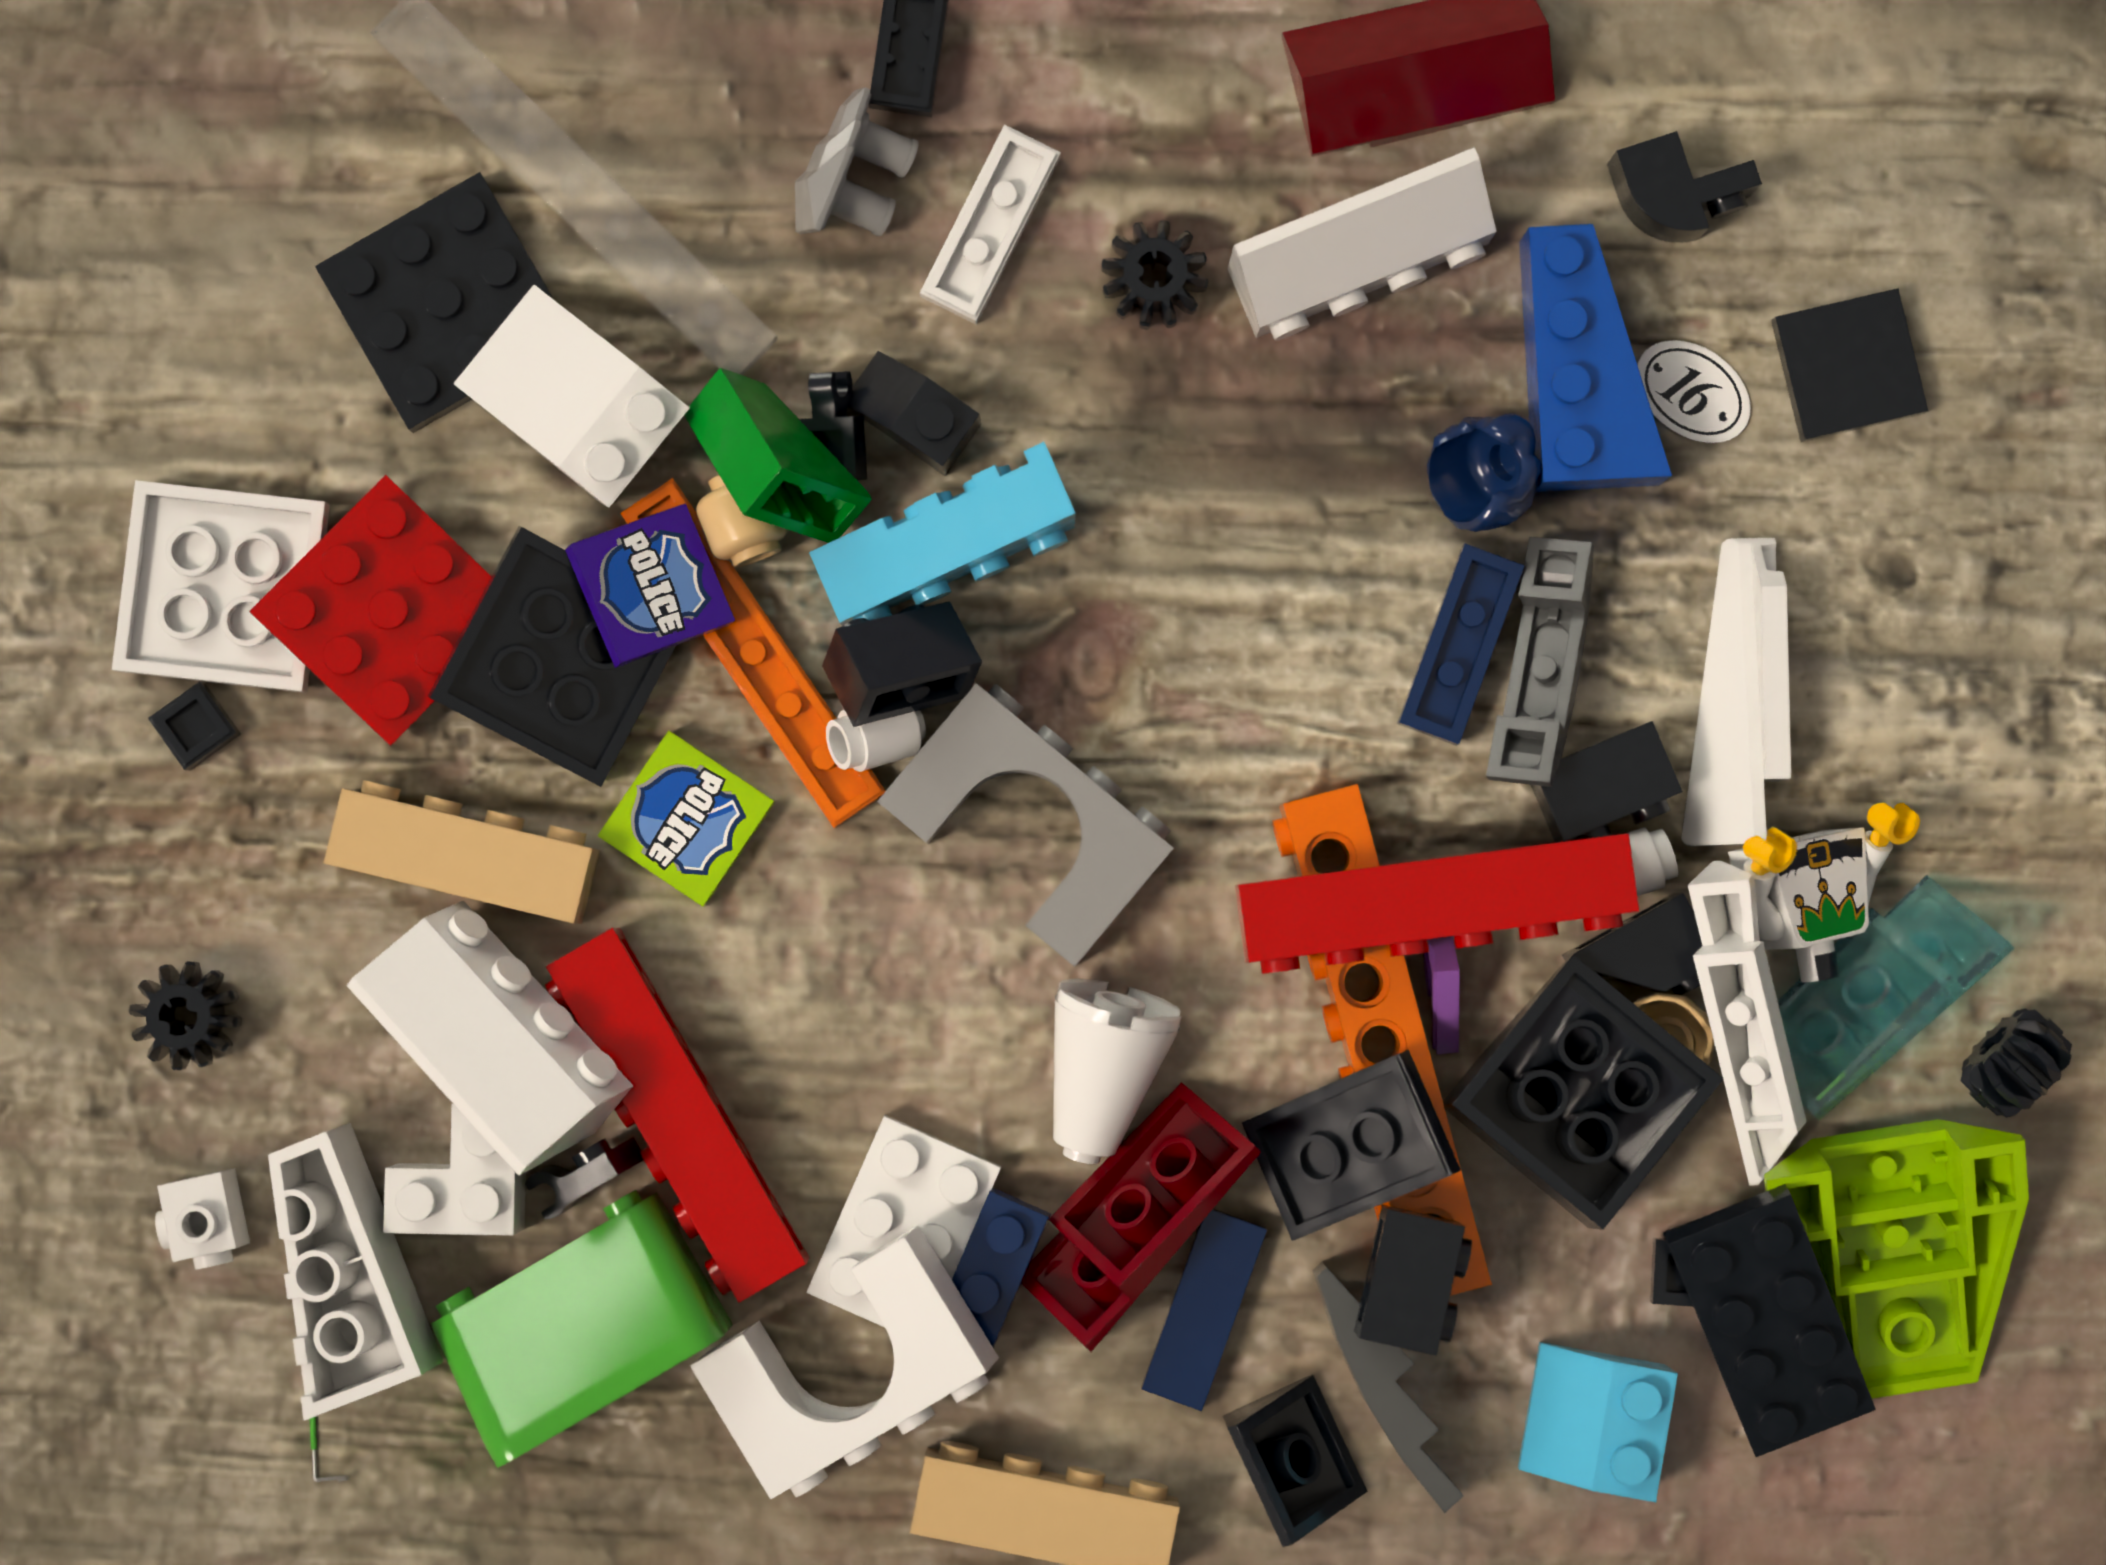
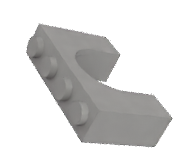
M976 683L877 802L929 844L970 794L990 779L1005 774L1023 773L1038 776L1058 787L1070 800L1077 813L1081 829L1080 850L1071 871L1025 926L1075 967L1174 849L1164 840L1171 830L1144 807H1141L1134 815L1115 798L1122 789L1095 766H1092L1085 774L1071 763L1066 757L1073 748L1046 725H1043L1036 733L1022 722L1017 716L1024 707L1001 687L994 684L986 692Z

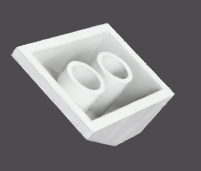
M535 285L530 288L453 383L608 508L689 410L685 403Z

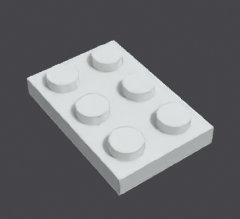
M884 1115L806 1293L885 1327L850 1269L867 1255L919 1225L952 1280L1001 1166Z

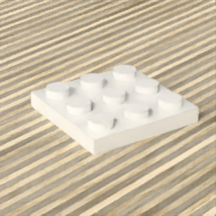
M135 480L112 670L307 693L310 670L252 616L249 611L327 534L330 504L324 501Z

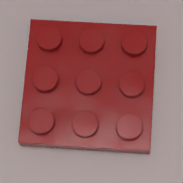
M385 475L249 612L391 747L435 702V700L428 697V694L492 576Z

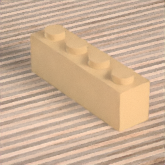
M363 780L360 792L342 788L323 864L573 924H582L600 853L598 849L584 846L586 833L549 825L547 837L522 831L525 821L523 818L487 810L485 822L460 816L463 806L461 803L425 795L423 807L398 802L401 789Z
M941 1441L940 1450L927 1447L910 1534L1065 1565H1169L1180 1505L1178 1497L1167 1495L1169 1487L1165 1484L1136 1478L1130 1480L1129 1487L1104 1483L1105 1473L1079 1466H1068L1066 1475L1041 1470V1460L1012 1453L1004 1454L1003 1462L978 1458L979 1448L954 1441Z

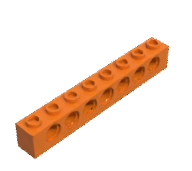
M1358 784L1283 803L1279 806L1282 818L1272 820L1277 846L1281 857L1293 856L1298 877L1319 874L1312 865L1311 854L1316 844L1322 840L1334 841L1342 847L1346 858L1342 871L1380 866ZM1389 944L1363 948L1365 960L1351 963L1326 965L1325 953L1307 955L1314 981L1326 980L1332 1002L1331 1004L1321 1006L1330 1042L1342 1041L1348 1066L1338 1068L1339 1078L1342 1079L1376 1064L1370 1062L1364 1056L1361 1049V1041L1366 1031L1372 1027L1384 1026L1388 1028L1395 1040L1394 1051L1390 1057L1409 1050L1460 1167L1404 956L1391 957ZM1360 963L1371 966L1378 976V988L1375 994L1364 1001L1353 999L1347 993L1344 984L1345 976L1349 969ZM1462 1171L1383 1203V1205L1422 1214H1437L1441 1218L1458 1221L1465 1226L1463 1238L1472 1240L1470 1260L1465 1277L1454 1276L1450 1296L1492 1285ZM1382 1204L1374 1207L1377 1220H1379Z

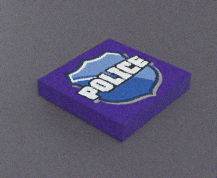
M686 503L572 543L565 549L615 668L722 629L735 621Z

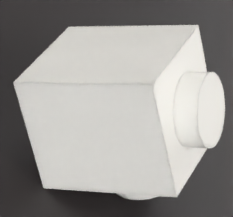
M235 1168L157 1186L162 1211L156 1212L155 1215L156 1232L161 1247L164 1250L170 1249L172 1262L193 1258L195 1270L234 1261L232 1249L250 1243Z

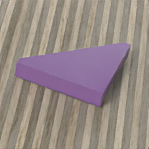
M1453 936L1428 939L1430 952L1423 953L1427 997H1432V1049H1436V1054L1458 1053L1460 969Z

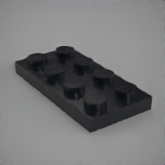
M1785 1184L1663 1233L1755 1457L1876 1410L1793 1198Z

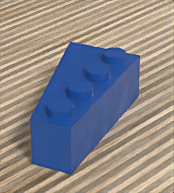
M1594 225L1529 227L1519 241L1529 423L1533 427L1536 438L1535 456L1541 461V472L1538 476L1539 481L1536 492L1661 485L1672 474Z

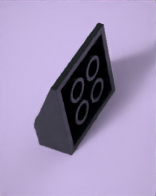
M1572 954L1479 1056L1445 1098L1443 1104L1446 1111L1587 1228L1604 1230L1720 1085L1723 1077L1577 956Z

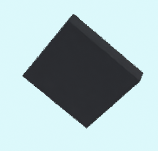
M1899 288L1780 315L1771 320L1800 442L1922 415L1928 412Z

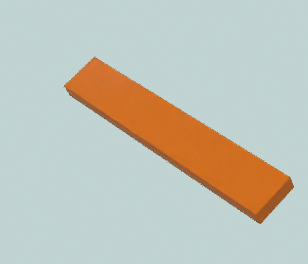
M671 478L620 514L628 524L686 503L735 618L731 625L703 636L833 828H837L878 800L886 790L872 769L858 772L853 768L843 770L835 764L827 746L826 726L829 721L837 719L730 560H720L713 556L696 510L674 478Z

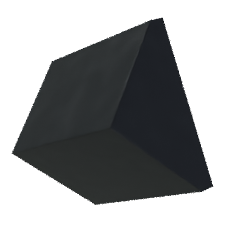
M1314 1375L1304 1377L1223 1416L1228 1431L1282 1547L1293 1545L1368 1492Z

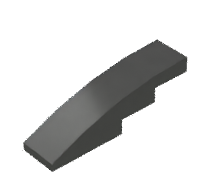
M1321 1262L1313 1269L1314 1277L1332 1333L1359 1392L1402 1461L1443 1512L1446 1513L1464 1495L1421 1447L1439 1429L1396 1382L1414 1363L1399 1347L1358 1338L1354 1328L1360 1303Z

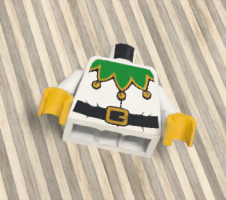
M1877 803L1871 806L1868 810L1867 821L1874 828L1873 831L1865 832L1864 827L1821 830L1790 837L1777 828L1772 827L1767 831L1766 840L1759 836H1752L1744 842L1742 849L1728 852L1732 866L1750 873L1754 877L1759 941H1763L1765 950L1795 949L1801 982L1822 981L1840 976L1833 940L1864 933L1869 926V902L1877 875L1893 849L1892 843L1900 845L1908 842L1914 837L1920 826L1919 815L1904 803L1896 804L1894 809L1886 803Z

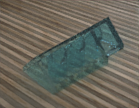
M1928 875L1917 883L1884 917L1871 908L1868 911L1869 926L1864 933L1841 938L1834 944L1840 976L1815 982H1801V979H1799L1778 1000L1804 1112L1817 1120H1821L2015 949L2008 940Z

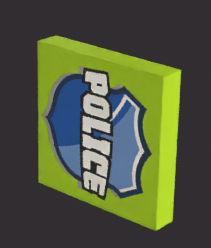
M668 730L597 836L702 907H705L775 804V801Z

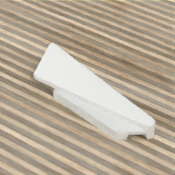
M1731 538L1721 544L1681 838L1682 842L1687 846L1744 845V842L1752 836H1759L1766 840L1764 782H1779L1791 779L1787 585L1784 573L1776 571L1775 538Z
M1719 860L1712 861L1688 884L1702 942V947L1693 955L1749 1186L1759 1185L1762 1182L1764 1174L1775 1166L1776 1162L1807 1121L1764 943L1759 941L1754 877L1750 873Z

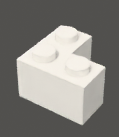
M452 1104L450 1164L398 1163L385 1168L383 1233L515 1235L525 1229L526 1172L518 1176L460 1110Z

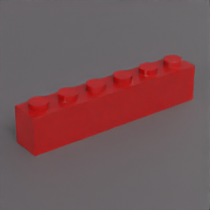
M1629 833L1235 885L1245 963L1260 961L1262 974L1300 969L1299 956L1325 953L1326 965L1364 961L1363 948L1388 944L1391 957L1430 952L1428 939L1454 936L1455 948L1494 944L1493 931L1517 927L1520 940L1559 935L1557 922L1578 919L1583 920L1584 931L1623 927L1622 914L1639 912Z
M612 927L545 966L552 977L551 981L545 983L547 992L559 1005L573 1014L580 1028L601 1051L612 1058L616 1067L632 1083L633 1087L614 1110L627 1128L636 1124L648 1144L646 1148L641 1150V1155L655 1180L660 1184L668 1179L680 1202L672 1207L685 1233L691 1240L699 1235L712 1256V1258L705 1261V1266L720 1293L725 1295L732 1291L738 1303L805 1265L810 1259L807 1251L621 928Z

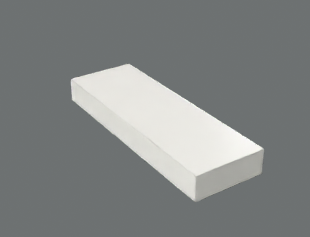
M1003 126L920 291V297L977 325L1061 158V152L1011 127Z

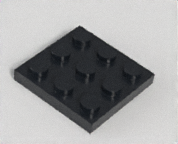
M480 172L315 266L405 425L412 433L472 400L453 383L533 285L537 286L554 300Z
M518 526L428 697L601 787L676 646L615 668L566 551L531 531Z

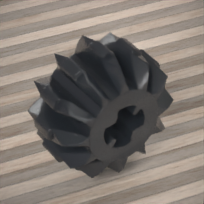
M1164 220L1160 221L1156 238H1149L1147 228L1142 222L1135 223L1133 225V237L1136 245H1133L1124 237L1116 236L1112 240V248L1122 259L1105 258L1102 260L1101 265L1102 272L1117 278L1103 286L1104 297L1117 298L1126 295L1117 308V316L1125 319L1130 316L1136 307L1141 309L1139 327L1144 330L1150 329L1153 312L1161 313L1162 321L1167 328L1175 327L1177 319L1173 305H1176L1183 312L1193 315L1198 308V303L1188 292H1205L1208 286L1207 278L1192 273L1206 265V254L1204 252H1194L1184 255L1193 241V235L1189 231H1185L1178 236L1174 243L1169 241L1170 223ZM1150 263L1151 269L1154 270L1155 263H1160L1167 267L1165 277L1167 285L1159 287L1158 281H1155L1154 288L1144 285L1142 283L1144 276L1142 266Z
M187 961L181 970V974L171 964L160 966L158 976L161 985L151 980H142L138 985L141 993L150 1000L149 1004L130 1005L129 1014L135 1017H146L147 1025L139 1027L132 1032L133 1039L135 1041H143L154 1038L155 1041L149 1048L147 1057L153 1062L160 1061L170 1052V1064L173 1070H185L191 1057L199 1067L211 1065L213 1063L211 1047L225 1052L229 1051L233 1046L231 1039L221 1031L222 1027H240L242 1024V1017L238 1015H225L224 1006L233 1004L239 999L238 992L236 990H229L217 994L216 991L223 982L224 974L219 970H212L202 978L199 962ZM187 1006L188 1010L197 1012L196 1024L185 1025V1022L175 1019L176 1007Z
M2025 1008L2017 1010L2011 1017L2002 1018L1999 1024L1991 1031H1986L1985 1037L1972 1047V1054L1963 1062L1960 1081L1970 1090L1969 1094L1983 1108L1987 1106L1997 1116L2003 1115L2006 1118L2015 1116L2022 1109H2030L2039 1097L2047 1095L2048 1089L2061 1079V1072L2070 1065L2072 1044L2062 1035L2063 1030L2049 1017L2045 1019L2036 1009L2028 1010Z

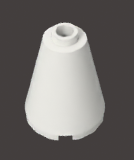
M1075 978L1062 980L1055 995L1053 1139L1057 1144L1064 1147L1063 1155L1067 1158L1086 1164H1098L1101 1157L1113 1156L1116 1153L1180 1029L1182 1016H1180L1181 1011L1177 1006L1145 991L1129 987L1128 994L1124 995L1107 991L1109 982Z

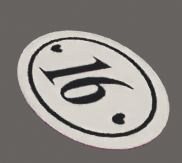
M1676 340L1657 343L1642 354L1637 365L1652 413L1669 429L1686 438L1706 443H1719L1730 440L1745 429L1750 418L1748 392L1738 374L1721 357L1697 344Z

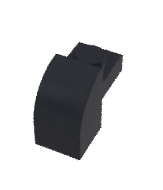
M1677 131L1617 150L1607 163L1619 202L1630 221L1647 235L1672 243L1698 240L1709 229L1705 211L1709 210L1711 219H1717L1748 207L1746 198L1750 197L1762 184L1754 160L1693 179Z

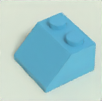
M1539 1342L1518 1469L1590 1491L1656 1502L1678 1373L1661 1363Z

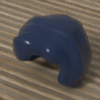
M1515 413L1504 414L1498 417H1466L1460 423L1449 426L1444 432L1434 437L1431 454L1427 462L1430 491L1444 516L1457 529L1479 532L1500 528L1516 521L1532 506L1539 481L1538 476L1541 472V461L1535 456L1536 438L1533 427L1527 420Z

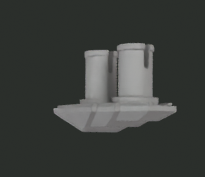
M866 87L855 90L839 107L828 134L816 145L806 171L795 181L796 232L801 235L824 230L831 214L871 231L873 235L878 237L882 236L891 221L896 204L895 199L886 198L846 180L847 171L855 155L895 173L900 178L905 177L915 159L918 141L913 138L904 137L869 121V113L866 110L872 94H870V89Z

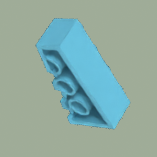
M1045 442L1023 451L1028 461V464L1011 471L1009 465L1001 467L993 465L972 475V479L962 485L965 492L953 497L951 491L936 492L907 507L903 511L905 518L894 522L891 516L883 517L809 552L841 626L858 618L873 620L892 615L891 607L912 598L916 605L929 604L950 594L952 591L948 583L972 573L975 582L981 581L1009 568L1010 565L1007 557L1030 548L1033 556H1038L1067 543L1068 539L1065 532L1075 528L1076 512Z

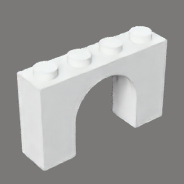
M919 1225L867 1255L850 1269L885 1326L892 1342L894 1353L893 1375L886 1393L878 1400L857 1407H839L822 1402L810 1395L796 1381L760 1320L709 1350L690 1365L770 1499L788 1489H791L795 1497L801 1496L828 1478L824 1470L825 1467L842 1457L848 1466L859 1462L882 1446L877 1438L881 1434L895 1426L899 1428L902 1435L906 1434L935 1415L930 1405L949 1394L958 1403L989 1383L985 1373L999 1357Z

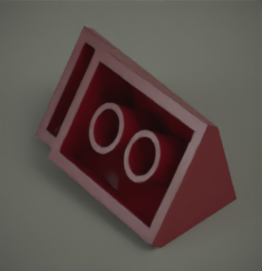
M1427 0L1285 31L1281 34L1311 157L1370 143V147H1376L1555 102L1549 24L1536 0Z
M1181 1082L1118 1147L1116 1153L1113 1156H1109L1049 1218V1221L1060 1232L1031 1261L1022 1285L1092 1352L1261 1153L1260 1150Z

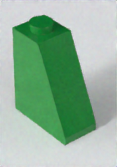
M720 367L690 404L689 410L684 415L744 516L830 543L844 534L872 500L868 491L765 383Z

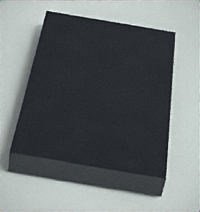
M1409 1050L1242 1122L1249 1141L1261 1152L1257 1156L1258 1163L1292 1241L1461 1171Z

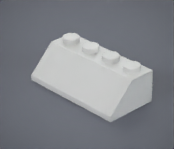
M1475 147L1234 244L1228 271L1255 337L1258 338L1268 333H1272L1275 341L1290 337L1308 328L1310 325L1307 318L1330 309L1333 317L1344 315L1367 304L1369 301L1366 294L1389 285L1391 292L1397 293L1426 280L1427 276L1424 270L1447 261L1450 269H1456L1485 256L1486 253L1483 246L1490 243L1497 231Z
M464 901L424 917L357 973L347 985L518 1176L595 1134L633 1087L632 1083L616 1067L612 1058L598 1048L575 1023L571 1014L552 998L531 975L528 967L507 949L488 928L485 920Z

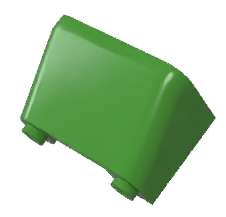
M637 1190L632 1191L603 1208L609 1220L477 1297L474 1296L470 1287H467L435 1306L441 1318L432 1322L431 1326L482 1441L497 1468L528 1452L722 1338L733 1326L657 1192L642 1200Z

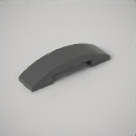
M1529 537L1519 597L1523 604L1504 712L1503 716L1497 715L1486 772L1488 780L1552 787L1570 726L1583 658L1593 571L1594 546L1592 542Z

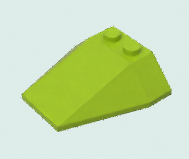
M1935 1119L1813 1138L1764 1174L1765 1192L1785 1184L1793 1198L1872 1399L1978 1382L2029 1201L2026 1145L2022 1135Z

